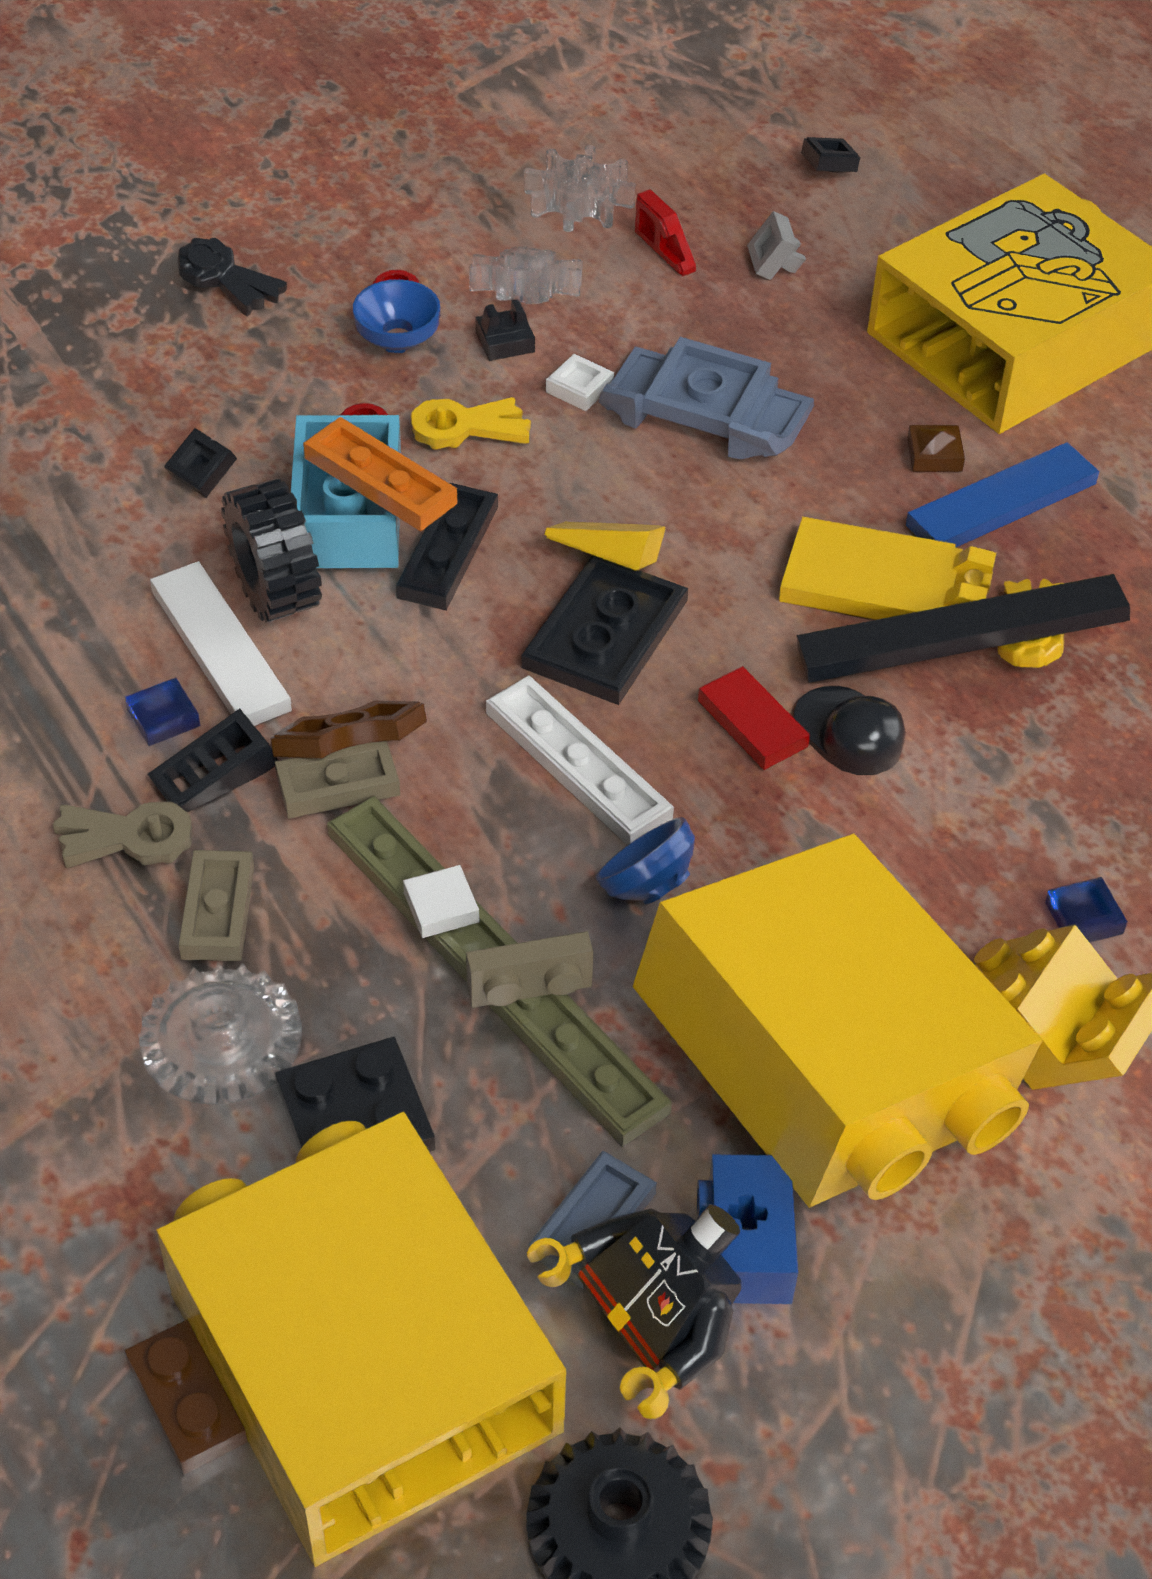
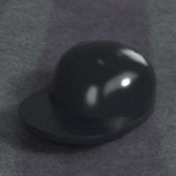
M823 686L804 694L795 706L794 719L810 734L809 744L829 763L841 771L855 775H877L890 770L899 761L906 735L904 720L896 706L887 700L875 696H865L848 687Z

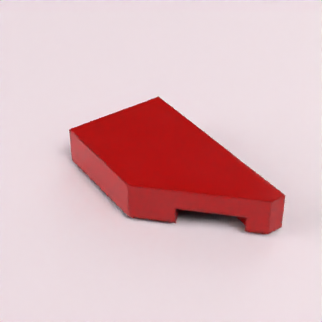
M651 189L638 193L636 198L635 233L682 277L696 272V263L677 213Z

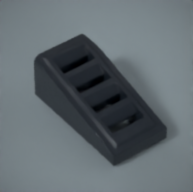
M239 708L147 775L168 802H173L186 812H189L267 773L275 767V762L279 760L277 757H274L273 750L266 739ZM245 746V748H243L238 753L235 751L236 749ZM225 756L227 761L218 766L215 760ZM204 766L209 773L200 779L194 770ZM184 776L191 785L183 792L173 782V780Z

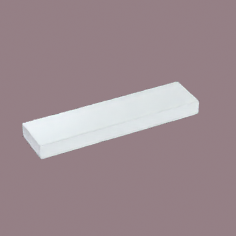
M199 561L150 579L153 595L230 714L240 708L252 724L256 726L292 711L291 698Z
M529 675L486 700V714L625 844L629 845L646 832L673 819L674 806Z

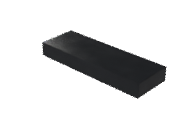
M449 483L457 488V504L426 527L396 584L397 599L447 611L498 509V494Z

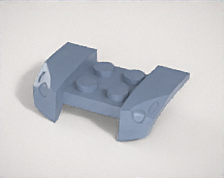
M679 337L675 346L670 347L666 355L635 346L610 384H606L602 390L599 403L607 410L616 412L625 425L635 429L649 414L729 438L728 457L746 459L761 455L764 457L776 456L789 448L794 443L812 411L814 398L779 389V378L770 376L771 363Z

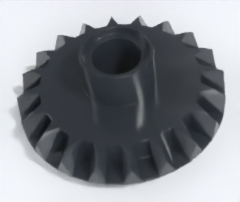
M620 1427L612 1434L597 1435L591 1431L584 1440L573 1445L566 1442L561 1452L550 1462L545 1461L536 1483L531 1486L526 1512V1529L530 1549L539 1569L547 1579H694L706 1559L713 1525L708 1489L704 1488L700 1482L695 1465H688L678 1455L674 1444L666 1447L654 1441L649 1432L642 1436L626 1434ZM624 1503L631 1506L638 1514L630 1519L616 1520L607 1516L603 1509L610 1504Z

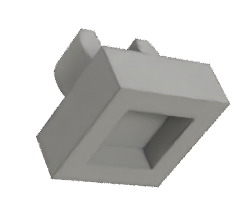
M775 211L771 213L747 245L756 274L769 280L774 277L781 267L789 272L796 273L806 260L804 255L796 252L801 243L794 237L788 217Z

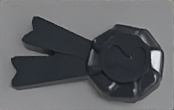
M193 238L191 243L179 249L177 264L179 275L182 279L195 287H219L245 316H249L253 309H263L264 299L278 303L279 294L287 290V282L235 265L232 248L224 245L217 238Z

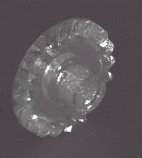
M218 962L213 971L200 973L193 967L188 978L182 981L171 978L168 990L163 994H154L150 1010L142 1013V1028L138 1037L144 1065L151 1077L162 1088L190 1102L219 1105L239 1102L254 1097L277 1083L275 1072L290 1068L298 1055L302 1040V1023L296 1000L290 998L284 983H274L266 971L259 974L252 973L243 963L236 970L225 969Z

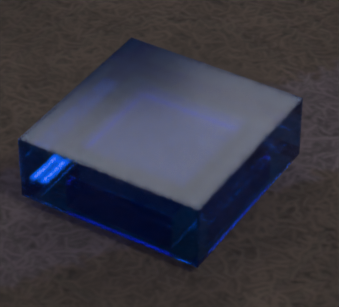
M177 678L125 697L127 710L149 746L200 727L199 713Z
M1102 877L1048 890L1045 903L1059 928L1076 925L1089 943L1124 934L1128 921Z

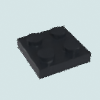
M395 1036L275 1072L276 1085L299 1150L314 1135L331 1125L345 1121H357L368 1129L403 1111L428 1151L436 1150L433 1130Z

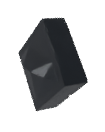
M807 137L804 138L801 154L816 171H829L832 173L858 171L861 157L844 138Z
M194 428L165 464L164 468L170 475L207 498L237 458L231 450Z

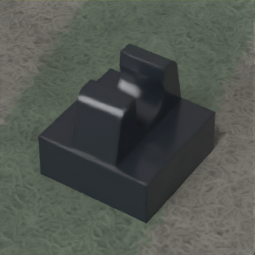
M518 299L511 300V310L497 312L494 305L489 304L484 308L482 316L475 317L476 334L489 361L535 352V336Z

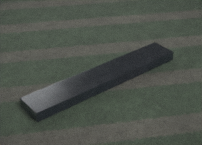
M1110 574L797 635V644L808 682L812 683L1130 621V604L1115 575Z

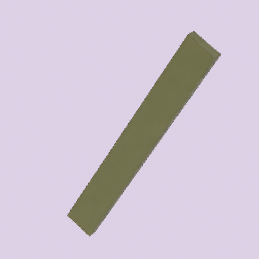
M373 796L328 822V836L418 930L404 895L403 880L445 868ZM477 901L479 923L425 937L466 982V952L517 943ZM548 994L520 999L505 1006L488 1005L622 1147L671 1114L672 1101L567 994Z

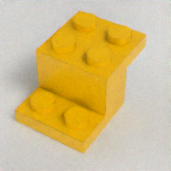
M1076 925L1049 931L1041 928L1027 936L1006 941L998 938L983 946L974 958L975 966L1043 1039L1023 1078L1032 1090L1123 1076L1152 1031V973L1137 976L1126 974L1117 979Z

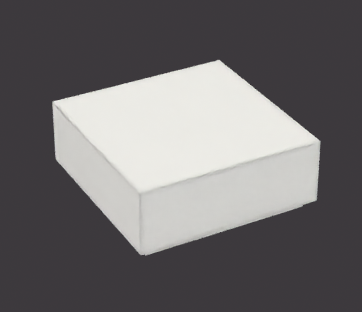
M573 354L546 379V393L587 411L600 398L606 384L612 382L614 372Z
M460 865L403 880L404 895L422 938L479 923V908Z

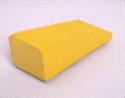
M565 521L547 527L544 535L547 536V539L637 571L657 561L665 527L644 524Z

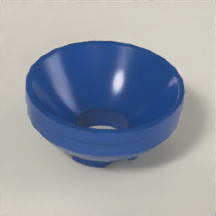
M386 280L375 283L362 290L356 296L353 303V318L357 331L372 344L384 348L387 352L404 353L407 349L420 345L435 333L440 323V301L437 295L430 288L414 281ZM396 328L409 331L404 333H388L389 330Z
M678 817L646 832L614 855L599 870L596 875L597 882L605 889L608 895L615 898L643 901L645 905L661 899L690 876L688 868L693 856L695 835L691 831L690 825L685 818Z

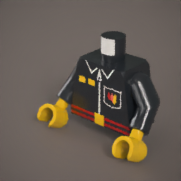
M709 1205L694 1220L686 1213H661L650 1208L612 1217L572 1234V1243L566 1246H562L560 1242L552 1238H542L535 1241L529 1247L527 1257L531 1263L541 1261L550 1255L559 1257V1262L552 1270L544 1271L538 1275V1279L545 1286H561L569 1278L573 1264L580 1262L584 1266L577 1274V1277L644 1366L633 1368L624 1375L620 1383V1391L626 1401L631 1400L643 1389L653 1388L651 1395L644 1399L637 1407L642 1417L656 1419L662 1416L668 1408L669 1396L667 1391L672 1387L679 1390L685 1387L720 1359L725 1352L733 1316L732 1304L741 1291V1279L721 1255L740 1234L739 1225L724 1209L716 1205Z

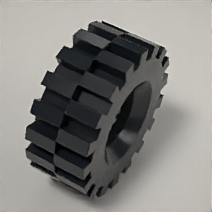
M276 477L224 493L225 496H222L221 500L224 506L221 507V514L226 523L223 524V528L230 544L227 545L228 550L236 565L234 567L236 575L243 583L242 590L246 598H250V606L254 612L258 613V618L266 623L318 607L320 605L319 600L322 599V592L319 586H322V581L316 568L319 567L318 558L313 553L311 544L314 543L311 533H307L305 527L306 519L302 510L298 511L297 499L293 493H289V488L285 481L281 482V479Z

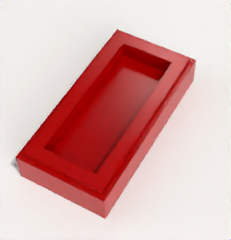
M744 666L699 688L698 702L763 770L808 748L810 734Z

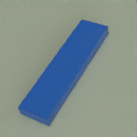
M1066 442L908 512L905 526L917 537L956 544V548L1095 485L1099 470Z

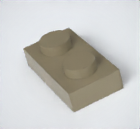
M387 741L348 747L331 753L322 759L290 758L275 762L276 777L288 819L361 804L373 796L378 800L400 796V782Z
M193 850L179 939L181 960L242 961L254 873V860L251 851Z
M588 931L466 952L467 990L471 1007L476 1008L487 1005L505 1006L520 999L548 994L566 995L578 989L592 987L593 947Z

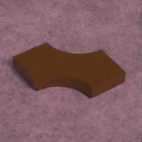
M374 700L361 707L340 713L302 716L270 738L274 757L322 759L336 751L360 744L400 741L427 722L424 703L419 701Z

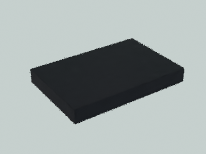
M592 555L521 655V668L619 705L687 603L688 588Z

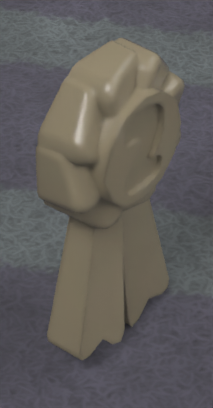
M173 802L144 803L127 816L70 805H60L61 817L53 823L54 832L62 835L58 839L63 851L62 856L66 868H71L121 850L139 860L142 865L147 866L161 862L169 864L174 862L183 851L188 850L192 844L191 817L185 810Z

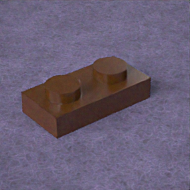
M188 1319L124 1350L128 1365L184 1475L248 1443L246 1430Z

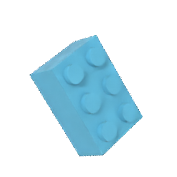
M296 415L291 493L297 499L298 511L302 510L306 519L305 527L307 533H311L314 543L311 546L319 562V567L316 568H398L400 518L306 460L303 443L337 418L342 417L401 453L399 415Z

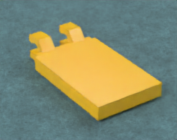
M802 516L780 586L779 602L877 620L986 599L992 581L996 552L973 546L963 550L955 548L956 544Z

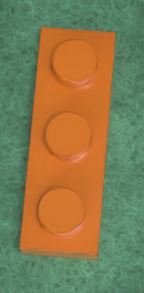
M342 417L337 418L303 443L306 460L420 532L457 504L456 487Z

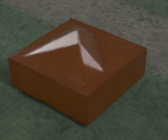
M909 425L907 440L913 472H963L965 455L959 425Z

